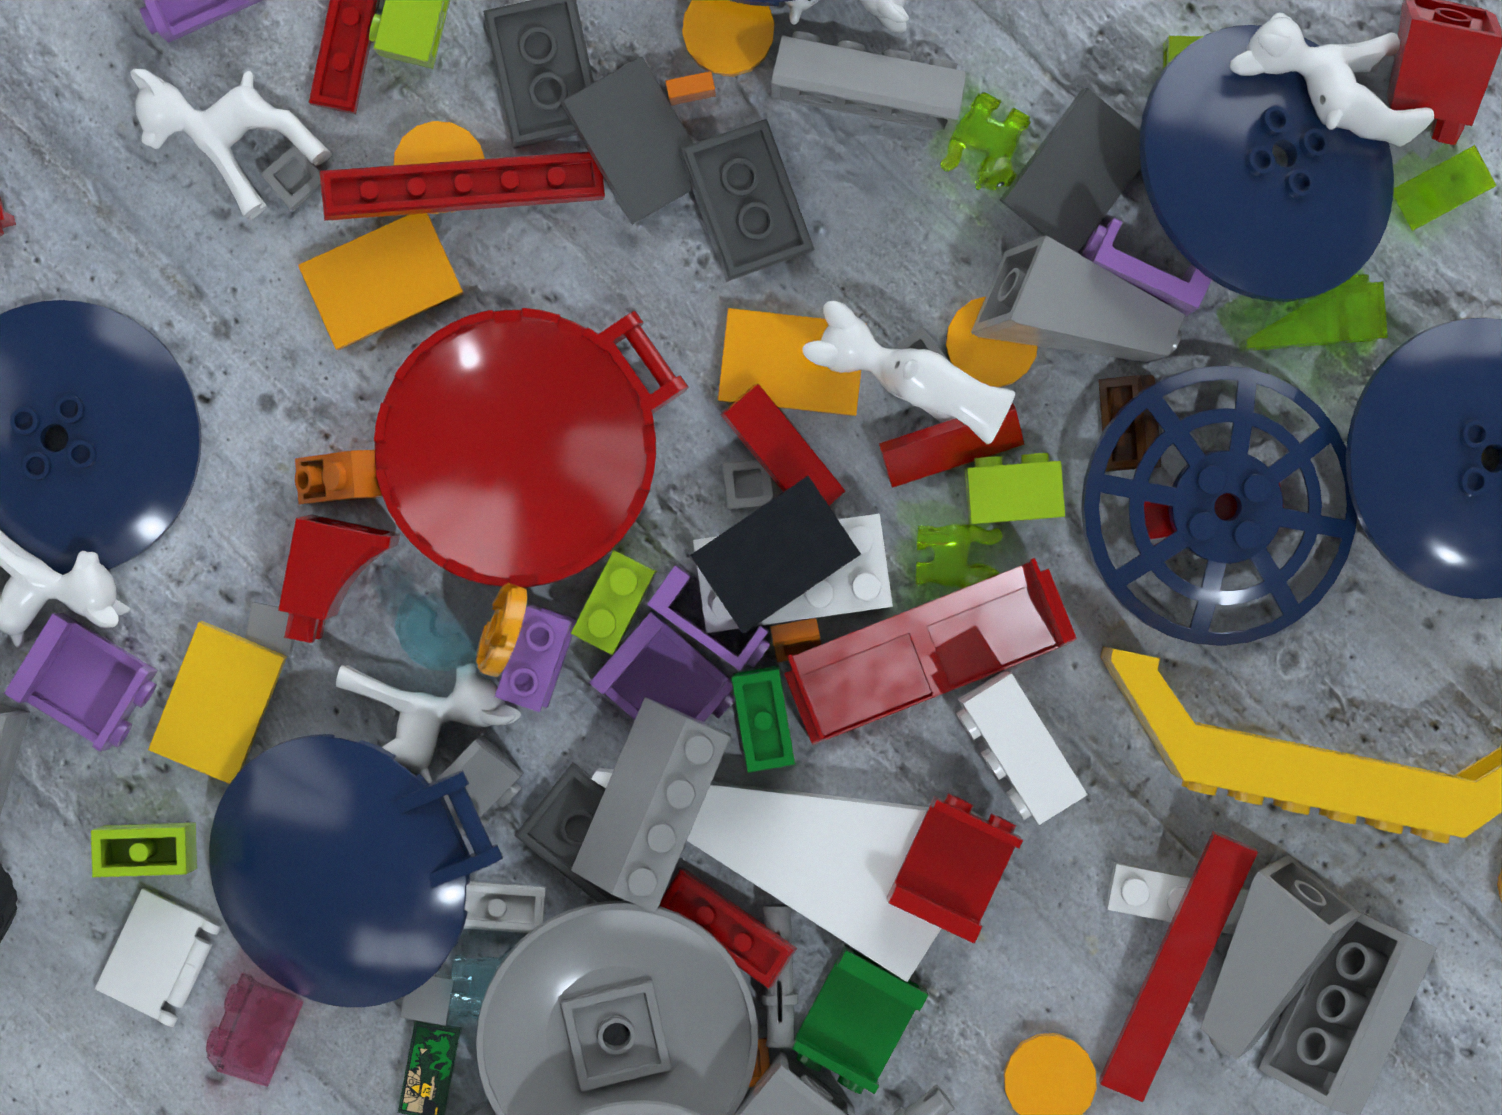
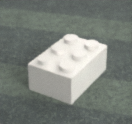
M1003 670L957 699L963 709L958 711L956 715L973 740L981 736L987 746V749L982 751L981 755L998 780L1006 777L1012 788L1005 793L1023 820L1031 817L1040 825L1087 796L1086 791L1012 673Z

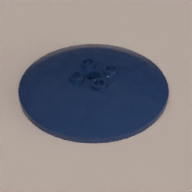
M1239 25L1223 28L1201 37L1178 53L1163 69L1148 96L1140 128L1139 151L1143 181L1149 201L1165 233L1180 253L1200 272L1219 285L1235 293L1264 301L1290 302L1318 296L1336 288L1356 274L1373 255L1383 237L1390 217L1394 195L1393 161L1389 142L1361 138L1347 129L1336 127L1333 130H1329L1326 128V125L1317 116L1311 102L1304 76L1297 71L1281 74L1260 73L1253 76H1241L1233 72L1230 68L1231 61L1239 54L1247 51L1250 39L1263 25ZM1304 37L1308 47H1319L1318 44ZM1274 145L1279 146L1286 153L1288 160L1286 167L1280 166L1275 161L1272 152Z
M69 300L41 301L26 304L0 314V530L21 548L39 558L51 569L62 575L69 573L73 569L78 553L81 551L97 553L99 563L107 570L116 568L134 559L150 548L173 525L183 510L197 477L201 457V422L192 387L183 369L173 354L149 330L136 321L99 305ZM55 425L63 426L68 433L66 447L58 452L50 450L45 442L47 431Z
M1468 318L1446 322L1416 334L1396 348L1380 364L1365 385L1351 418L1347 437L1346 474L1349 493L1357 517L1371 543L1396 570L1408 579L1440 594L1459 598L1493 599L1502 597V319ZM1489 445L1493 446L1499 454L1498 466L1491 472L1487 471L1481 462L1482 452Z

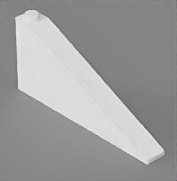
M599 767L591 779L606 788L614 769ZM716 781L711 782L687 841L893 974L908 982L942 929L889 904L886 898L929 807ZM971 810L972 814L980 818H983L982 816Z

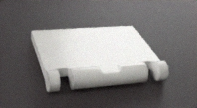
M142 888L95 990L157 1019L164 1025L174 1027L178 1017L173 1013L162 1010L165 1001L175 1007L183 1008L213 945L196 935L200 927L211 934L217 935L221 924L205 918L146 888Z

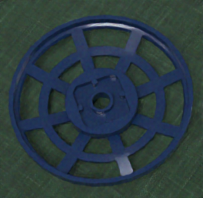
M1233 366L1192 368L1167 376L1141 390L1121 407L1103 430L1091 453L1083 481L1081 502L1083 533L1091 561L1104 585L1120 605L1142 623L1167 636L1194 644L1226 646L1249 643L1274 635L1297 622L1320 602L1335 583L1348 558L1356 532L1357 514L1349 493L1346 474V446L1337 428L1323 410L1301 390L1274 375L1251 368ZM1216 380L1237 381L1235 409L1204 410L1180 420L1163 398L1177 389L1199 382ZM1260 385L1270 388L1291 399L1315 420L1319 428L1299 443L1279 423L1264 415L1254 413L1256 386ZM1145 409H1148L1164 432L1145 451L1135 470L1133 479L1106 475L1105 470L1108 460L1120 437L1134 419ZM1233 423L1229 450H1218L1204 454L1189 433L1194 429L1209 424ZM1252 427L1258 428L1274 437L1288 452L1269 467L1259 459L1249 455L1248 450ZM1330 443L1338 457L1345 482L1347 504L1345 520L1321 515V488L1311 458ZM1174 444L1187 465L1178 474L1172 487L1149 483L1150 475L1158 460ZM1298 468L1303 475L1307 489V512L1283 508V497L1279 483ZM1101 493L1129 498L1130 529L1140 555L1115 569L1109 558L1101 531L1099 510ZM1229 493L1235 498L1237 509L1230 519L1221 520L1215 513V502L1222 494ZM1145 501L1168 505L1169 519L1174 533L1154 546L1150 541L1145 525ZM1279 527L1304 531L1295 552L1285 565L1279 569L1266 549L1274 539ZM1317 534L1341 538L1337 554L1326 575L1312 593L1298 604L1287 581L1294 576L1306 561L1315 544ZM1185 548L1194 555L1207 560L1201 587L1180 578L1164 562ZM1250 559L1263 580L1256 585L1244 589L1220 591L1226 564ZM1152 571L1170 589L1197 601L1190 627L1175 624L1156 614L1136 598L1126 585ZM1271 593L1282 613V616L1248 630L1232 632L1209 631L1216 604H1241L1262 598Z

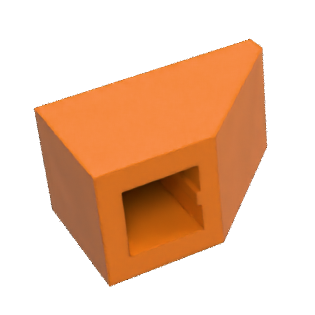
M351 450L295 458V486L298 491L299 505L382 497L376 477L375 450Z

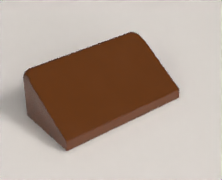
M1153 375L1098 379L1102 432L1121 407L1141 390L1155 383ZM1145 409L1138 415L1122 434L1108 460L1105 472L1136 470L1145 451L1159 436V424L1148 409ZM1161 458L1158 460L1154 468L1161 467Z

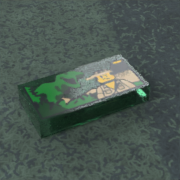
M415 1020L398 1113L407 1115H446L462 1027L444 1026Z

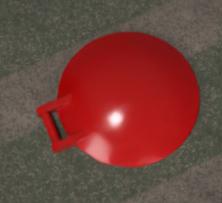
M522 308V310H487L461 318L436 331L406 358L396 371L395 378L388 388L384 401L380 404L374 433L376 477L382 497L397 526L424 556L450 573L472 582L495 587H503L505 584L510 583L522 588L561 581L580 573L607 555L624 538L643 509L654 476L656 433L652 414L679 397L689 388L681 375L675 376L641 327L644 322L638 313L633 311L597 334L588 327L585 328L576 322L561 317L559 314L529 308ZM627 338L659 384L660 388L652 394L647 391L617 348L616 344Z

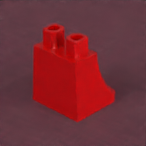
M1403 0L1398 31L1400 47L1394 55L1387 90L1389 108L1393 110L1431 108L1435 118L1430 132L1431 139L1445 144L1456 145L1465 125L1473 126L1502 49L1501 26L1495 14L1482 8L1445 0Z
M312 514L296 518L278 611L289 613L284 638L313 643L315 639H321L326 620L338 614L344 597L359 574L380 555L398 546L400 534Z

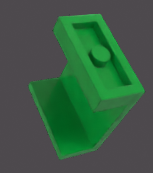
M779 665L733 673L731 678L747 771L754 772L795 765Z
M844 945L794 1037L792 1049L798 1052L796 1059L815 1071L820 1072L824 1066L839 1075L837 1082L855 1093L862 1094L863 1090L866 1089L875 1094L879 1088L878 1078L915 1010L920 1012L929 996L927 989L910 979L908 982L904 981L866 955Z

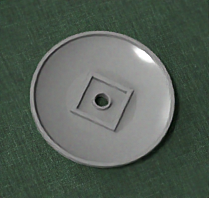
M604 901L570 909L550 918L523 937L506 955L489 982L482 1000L476 1032L479 1074L486 1096L496 1115H577L585 1110L604 1104L636 1100L673 1104L695 1111L701 1115H734L743 1101L752 1080L758 1049V1024L750 990L742 972L723 945L703 927L675 911L658 906L656 913L628 901ZM621 1023L629 1029V1036L625 1042L619 1045H611L603 1039V1032L610 1024Z

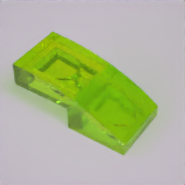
M1474 145L1393 188V196L1413 231L1497 185Z

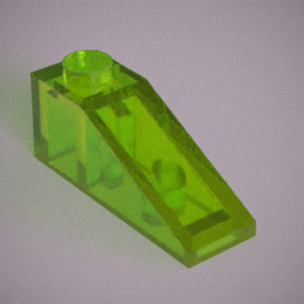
M1369 274L1353 275L1336 288L1312 298L1239 342L1240 352L1360 343L1380 341L1388 338L1384 281L1369 282Z

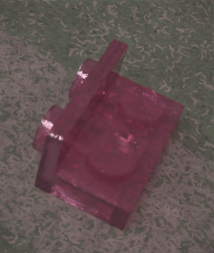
M242 973L237 984H232L226 994L224 1009L226 1011L219 1027H214L207 1039V1058L216 1071L268 1087L304 1003L303 999L299 995L258 983L252 975Z

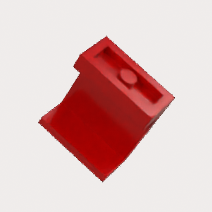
M948 793L945 801L934 796L886 898L889 904L975 944L983 927L980 921L1015 847L1020 849L1023 839L1019 835L1014 834L1017 825L991 813L987 821L971 813L973 804Z

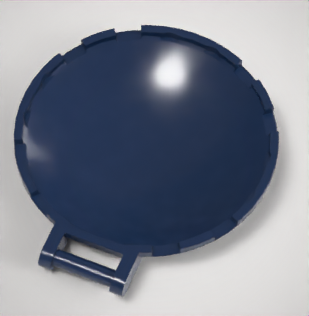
M332 734L297 737L279 743L251 760L235 776L223 794L214 816L209 843V868L216 901L230 932L243 951L262 971L280 985L305 998L332 1006L348 1008L382 1005L404 997L426 983L440 970L451 950L457 945L464 929L468 911L465 910L466 886L470 883L469 874L503 859L498 845L491 844L465 786L469 782L463 770L428 783L420 774L415 776L406 767L394 760L395 754L380 746L364 740L355 742L335 738V735ZM443 796H449L474 853H469Z

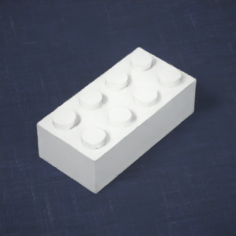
M880 513L838 519L861 555L756 626L893 607ZM716 537L693 540L694 550L697 551ZM697 566L706 633L739 629Z

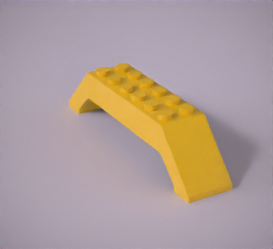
M1102 646L1101 660L1170 773L1182 779L1181 786L1188 788L1190 791L1216 796L1217 788L1228 789L1227 796L1234 797L1238 801L1263 805L1264 797L1274 799V806L1309 815L1310 807L1319 808V815L1326 816L1327 819L1349 824H1356L1357 816L1365 818L1364 824L1374 826L1375 829L1402 834L1403 827L1408 826L1411 827V834L1418 835L1423 839L1449 844L1450 835L1466 838L1502 812V746L1459 773L1451 775L1194 722L1159 673L1160 658Z

